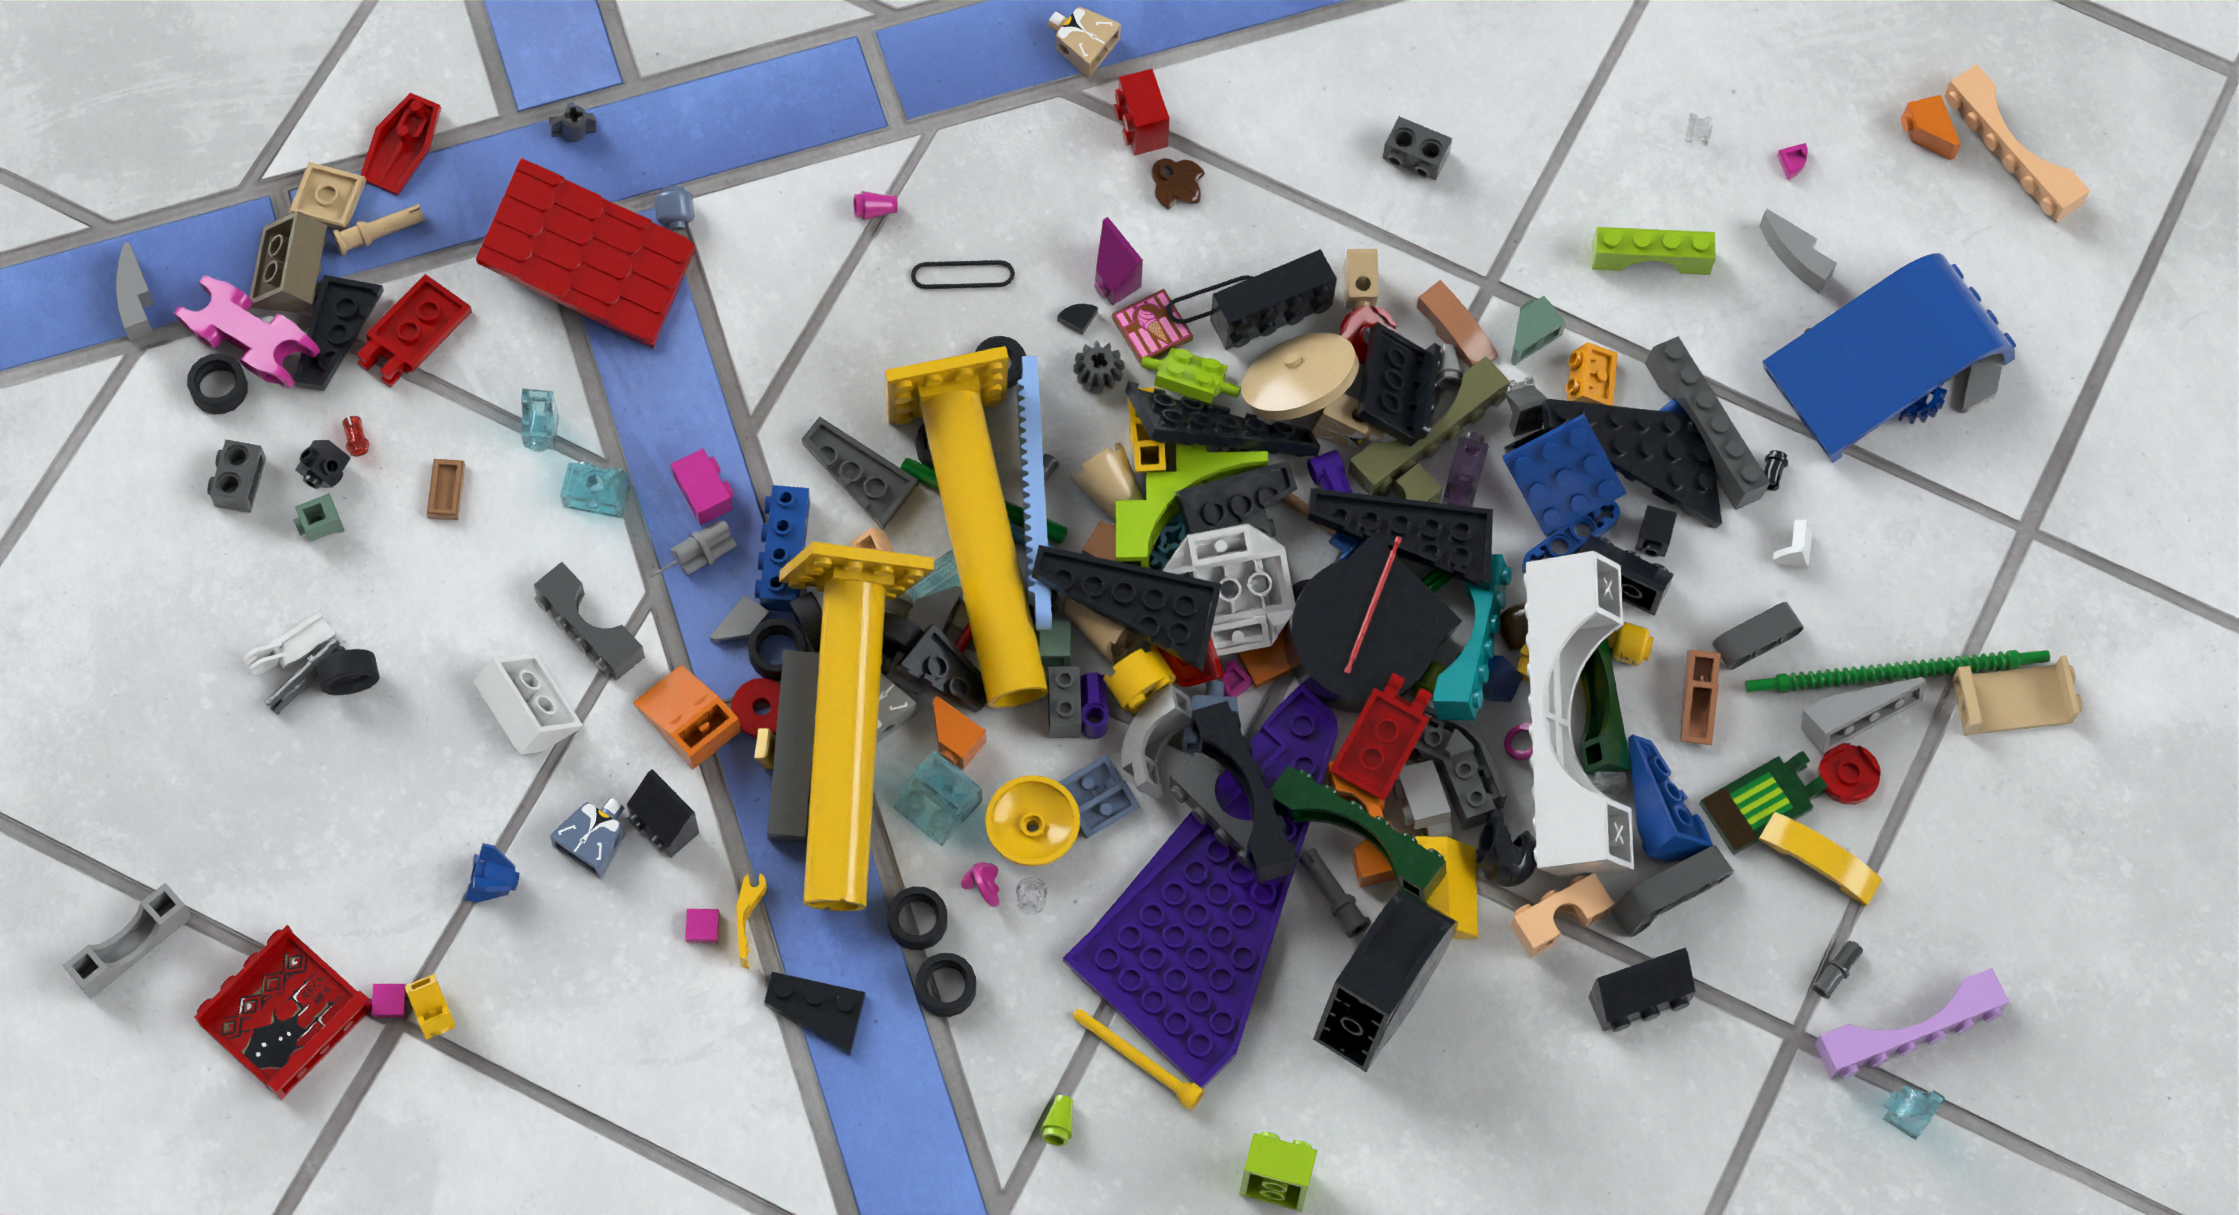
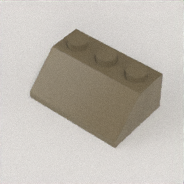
M296 211L263 227L249 296L253 301L251 308L296 312L312 305L316 297L317 276L321 271L322 250L326 244V224L300 211Z

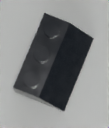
M1590 535L1579 553L1595 551L1621 565L1622 601L1655 616L1670 587L1674 574L1661 564H1652L1641 559L1633 551H1624L1614 546L1606 538H1597Z
M1686 947L1596 978L1588 998L1603 1032L1612 1029L1613 1032H1618L1628 1028L1632 1021L1641 1018L1643 1022L1650 1021L1660 1016L1661 1011L1670 1008L1672 1011H1678L1690 1005L1689 1002L1696 991Z

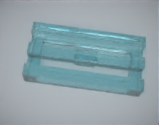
M952 549L934 561V570L918 583L951 562L950 565L914 589L911 587L906 591L914 602L920 598L918 596L920 593L957 569ZM958 573L923 597L959 584Z

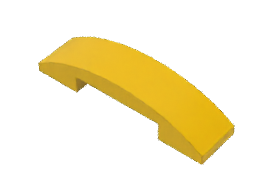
M1773 813L1758 838L1784 856L1790 854L1841 886L1840 891L1864 906L1868 905L1883 880L1865 863L1835 842L1779 813Z

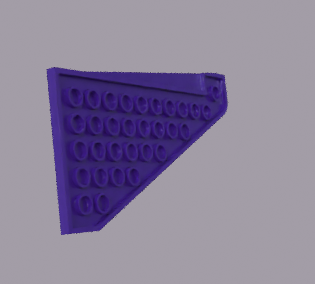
M1302 683L1279 704L1250 741L1252 747L1251 756L1254 763L1258 762L1262 768L1264 777L1262 782L1265 789H1271L1288 765L1295 770L1302 769L1306 771L1318 784L1322 785L1338 735V722L1333 711ZM1226 769L1219 778L1215 790V797L1219 806L1233 818L1252 820V812L1243 789ZM1191 811L1095 927L1063 957V962L1191 1083H1196L1199 1087L1204 1088L1237 1054L1298 859L1295 860L1293 873L1257 884L1251 868L1248 869L1243 866L1236 857L1237 853L1229 845L1227 847L1223 846L1216 839L1215 831L1207 823L1205 825L1201 824ZM1282 816L1286 825L1285 835L1288 842L1293 841L1299 859L1310 822L1294 823Z

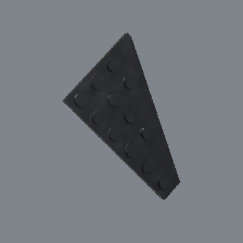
M1546 399L1541 403L1545 432H1549L1585 414L1615 472H1620L1631 482L1637 480L1651 488L1652 494L1671 505L1678 506L1688 515L1696 514L1708 521L1711 528H1717L1722 524L1715 466L1704 439L1688 414Z

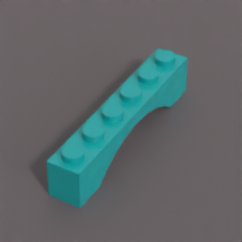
M1492 554L1491 585L1489 591L1463 581L1467 595L1475 607L1474 627L1462 653L1445 671L1438 675L1432 703L1439 720L1475 721L1477 710L1483 705L1482 688L1483 684L1487 683L1489 679L1488 662L1489 658L1494 657V636L1500 631V610L1505 608L1506 585H1510L1512 578L1511 568L1507 567L1503 554Z

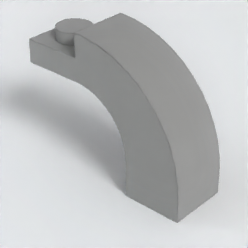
M1171 684L1153 695L1137 712L1126 732L1121 752L1122 769L1134 776V785L1140 792L1148 794L1155 800L1165 795L1160 768L1162 752L1173 735L1191 724L1192 707L1190 697Z

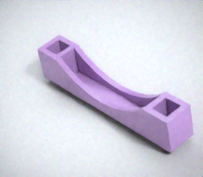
M1993 968L1963 979L1947 1006L1933 1017L1917 1025L1903 1029L1882 1031L1864 1029L1848 1024L1820 1035L1814 1045L1830 1078L1841 1075L1842 1079L1857 1074L1862 1066L1870 1064L1871 1067H1876L1889 1060L1888 1056L1899 1053L1900 1056L1907 1055L1917 1049L1916 1045L1927 1041L1928 1045L1935 1044L1946 1038L1945 1034L1956 1030L1957 1034L1963 1033L1975 1026L1974 1022L1984 1019L1985 1022H1991L2003 1015L2002 1011L2008 1005L2009 1000Z

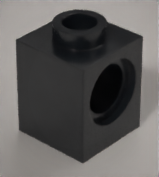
M1647 505L1635 550L1642 551L1643 554L1650 557H1665L1677 513Z

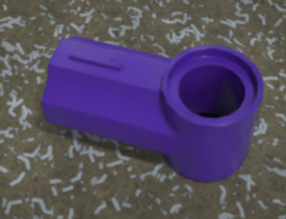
M1336 449L1307 459L1309 474L1316 485L1319 484L1321 489L1353 493L1345 476L1343 460Z
M1090 672L1080 676L1081 732L1089 739L1103 737L1108 729L1106 683L1103 680L1105 675H1101L1098 672ZM1097 717L1101 719V722L1093 724L1088 722L1087 719Z

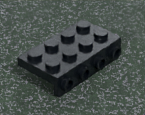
M1375 323L1370 328L1357 417L1410 447L1418 440L1424 439L1429 434L1432 426L1430 419L1435 405L1433 397L1438 383L1436 379L1437 369L1441 362L1439 357L1440 345L1433 343L1425 350L1381 323Z

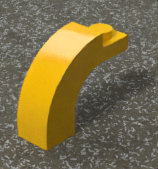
M1158 387L1138 389L1153 393L1154 388L1158 389ZM1128 398L1129 435L1134 474L1165 472V443L1150 439Z

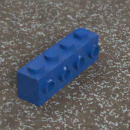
M772 485L771 496H766L764 512L769 514L768 524L762 525L761 542H766L765 552H759L758 570H762V579L756 580L755 598H759L760 605L767 610L793 612L790 602L800 597V589L790 588L788 586L789 583L779 582L780 570L805 549L810 509L809 488Z

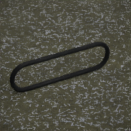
M1003 260L923 262L913 268L911 279L917 287L923 289L1003 287L1012 282L1015 272L1012 265ZM1000 264L1008 267L1010 270L1008 280L1000 283L925 285L919 283L915 277L917 270L926 266Z
M1239 276L1175 298L1167 305V314L1172 321L1180 324L1210 316L1211 311L1187 319H1178L1172 314L1171 307L1177 302L1241 280L1250 279L1253 276Z

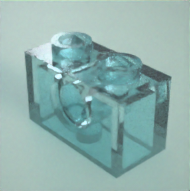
M569 462L560 493L562 505L564 508L623 518L631 488L629 473H625L623 470L615 467H609L608 469L598 468L588 462H578V464ZM593 485H603V488L598 491L590 490Z

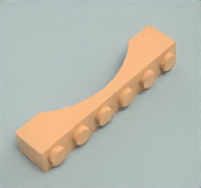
M1978 64L1950 81L1944 95L1950 107L1956 109L1965 119L1967 126L1979 134L1985 146L1990 151H1994L2002 160L2005 169L2013 173L2021 182L2023 189L2027 193L2032 194L2040 203L2044 213L2050 215L2058 222L2084 204L2090 190L2071 169L2056 166L2039 158L2015 139L2006 127L1999 112L1996 100V85Z

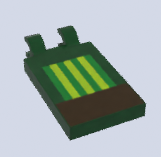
M1804 751L1799 752L1785 763L1778 756L1700 801L1699 805L1733 855L1759 841L1758 838L1774 812L1796 820L1812 811L1814 806L1810 802L1811 800L1825 793L1824 789L1828 786L1821 776L1805 786L1797 773L1808 767L1807 763L1810 762Z

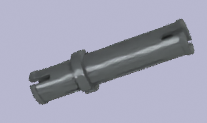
M332 637L314 656L310 654L306 658L307 662L271 696L264 700L265 704L270 706V709L276 715L280 714L293 699L318 677L316 666L320 660L346 649L340 646L341 643L337 639Z

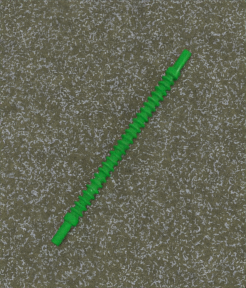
M2009 650L2005 654L2000 651L1997 656L1991 652L1989 656H1986L1985 653H1982L1980 657L1973 654L1971 658L1968 655H1964L1963 659L1959 656H1955L1954 660L1951 657H1947L1946 661H1943L1940 657L1937 659V662L1931 658L1928 663L1922 659L1920 663H1917L1916 660H1913L1911 664L1904 661L1902 665L1899 662H1895L1894 666H1891L1890 663H1886L1885 667L1878 664L1877 668H1874L1871 664L1868 666V669L1862 665L1859 669L1853 666L1851 670H1848L1846 667L1842 671L1835 668L1833 672L1826 669L1825 673H1822L1821 670H1817L1816 674L1808 671L1807 675L1804 672H1800L1798 676L1794 672L1790 676L1782 673L1777 674L1775 678L1745 681V690L1747 693L1770 690L1784 693L1788 692L1789 688L1796 691L1797 687L1805 690L1809 686L1812 690L1816 685L1821 689L1823 685H1826L1828 688L1832 684L1839 687L1841 683L1848 686L1850 682L1853 685H1857L1858 681H1861L1862 684H1866L1867 680L1875 683L1876 679L1882 683L1885 678L1891 682L1893 678L1899 681L1901 677H1904L1906 680L1910 676H1913L1914 679L1918 678L1919 675L1926 678L1927 674H1930L1931 677H1935L1936 673L1944 676L1945 672L1951 676L1958 667L1970 666L1971 670L1975 673L1979 669L1986 672L1988 668L1995 671L1996 667L2004 670L2006 666L2008 669H2018L2020 665L2050 662L2049 650L2019 653L2017 650Z

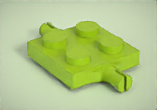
M1171 348L1167 357L1161 361L1144 355L1140 367L1157 372L1154 386L1209 404L1220 393L1237 399L1241 391V386L1224 382L1228 369L1227 365L1221 364L1212 358H1203L1191 354V352L1185 349Z

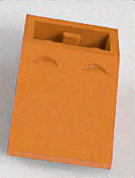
M683 665L678 666L633 702L635 707L692 770L741 732L739 718L717 694Z

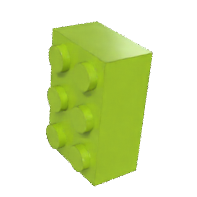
M1271 1132L1254 1133L1243 1172L1239 1195L1302 1212L1318 1150L1313 1149L1312 1145L1305 1141L1293 1140V1143L1280 1140V1136Z

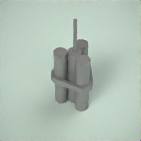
M718 520L700 532L694 531L690 533V538L670 549L672 556L676 560L654 572L650 577H654L677 562L681 565L686 576L707 564L709 566L713 565L715 559L737 547L736 542L731 537L730 528L727 523Z

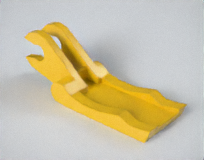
M759 873V885L757 887L751 886L748 874L743 878L739 899L736 904L739 959L741 967L749 969L747 956L750 949L745 932L746 921L767 891L766 880L761 873Z

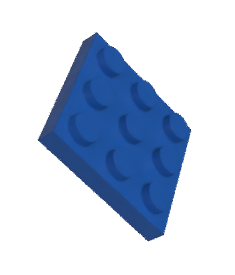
M1585 414L1502 456L1544 535L1627 494Z

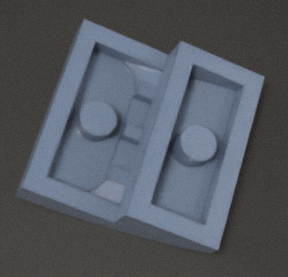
M1107 754L1059 781L1072 794L1078 805L1080 814L1079 830L1086 839L1140 808L1126 781H1122Z

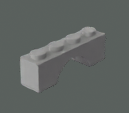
M164 883L140 903L133 919L119 933L100 944L87 945L62 966L91 1000L191 919L192 915L180 898Z

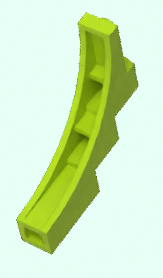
M1176 444L1175 472H1146V500L1116 501V561L1149 568V560L1156 540L1166 525L1180 512L1175 492L1268 466V451L1207 452V445L1195 444L1188 446Z

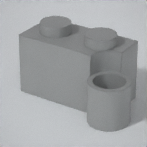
M1433 760L1404 766L1392 789L1396 800L1401 799L1402 801L1401 814L1405 826H1413L1414 830L1423 828L1424 836L1454 839L1451 825V810Z

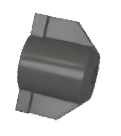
M567 102V107L562 110L560 116L549 117L552 137L562 136L569 142H578L586 134L596 133V119L593 113H586L582 107L574 105L573 102Z

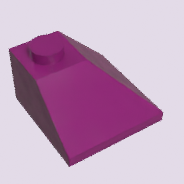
M1106 217L1102 222L1094 287L1098 295L1102 299L1107 298L1113 306L1141 288L1143 259L1113 222Z

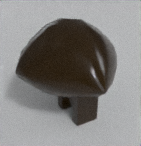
M1526 603L1513 605L1499 615L1500 631L1498 636L1504 647L1512 652L1521 649L1524 644L1526 645V635L1528 633V619L1525 615Z

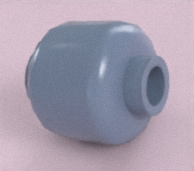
M683 186L661 188V193L656 195L654 203L656 220L659 224L667 226L671 231H679L686 228L685 224L693 221L695 217L693 196Z

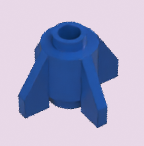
M482 843L479 855L474 854L473 869L465 894V900L476 903L507 896L510 890L515 891L520 875L519 872H515V865L496 846Z

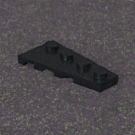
M328 275L323 276L306 334L317 344L320 352L316 357H310L301 353L293 378L295 386L325 391L384 291L382 285Z

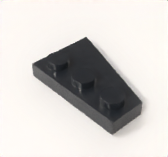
M934 623L924 630L895 666L899 671L974 713L980 711L987 703L981 672Z
M772 972L764 1004L795 1024H800L814 1032L817 1037L824 1041H829L836 1045L841 1051L851 1056L866 994L863 991Z

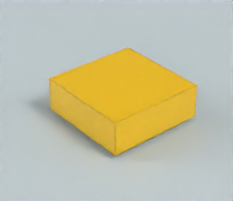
M769 728L758 729L754 757L765 769H773L776 736Z

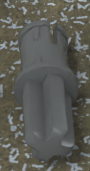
M1847 941L1834 960L1827 962L1828 968L1818 981L1814 983V991L1821 997L1829 999L1842 979L1849 977V970L1863 953L1862 947L1855 941Z

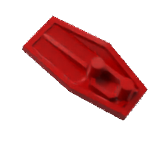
M409 93L375 128L360 174L365 176L366 183L397 196L400 194L430 150L442 109L439 104Z

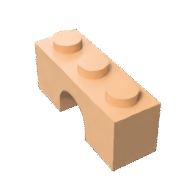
M1595 873L1587 877L1579 875L1568 883L1569 887L1558 892L1557 889L1546 893L1541 898L1542 901L1534 906L1526 904L1514 912L1515 916L1510 927L1530 958L1557 944L1561 933L1553 920L1556 915L1562 913L1571 914L1578 919L1584 929L1611 914L1615 904Z

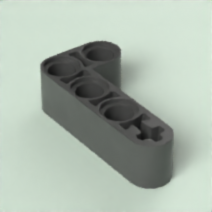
M1713 845L1635 885L1624 894L1611 912L1629 937L1636 936L1649 927L1659 915L1717 886L1734 873V870L1717 846Z

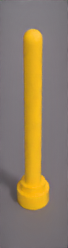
M1082 1009L1074 1011L1073 1018L1075 1021L1177 1094L1176 1098L1180 1100L1179 1104L1191 1111L1199 1103L1205 1092L1203 1088L1199 1087L1196 1083H1183Z

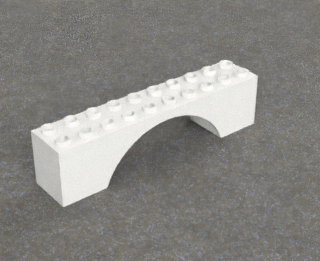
M1595 551L1526 562V573L1524 574L1523 581L1527 590L1525 615L1528 619V633L1526 635V645L1529 649L1530 662L1527 665V675L1530 679L1531 693L1528 696V704L1532 715L1529 734L1533 742V754L1530 758V764L1534 772V785L1532 786L1531 793L1535 802L1533 829L1536 833L1534 859L1537 868L1564 879L1576 878L1579 875L1589 876L1593 873L1599 875L1634 870L1631 808L1607 797L1588 778L1574 750L1570 726L1572 698L1577 681L1586 662L1604 639L1623 626L1621 565Z

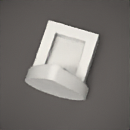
M1795 520L1792 547L1774 552L1772 560L1774 563L1792 567H1809L1812 531L1807 520Z

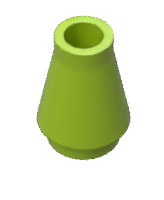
M1065 1095L1055 1096L1054 1103L1041 1127L1042 1139L1046 1143L1064 1146L1072 1138V1107L1074 1103L1072 1098Z

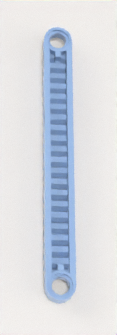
M1022 356V379L1017 381V409L1028 604L1034 606L1036 631L1051 630L1050 587L1032 578L1038 546L1048 547L1037 356Z

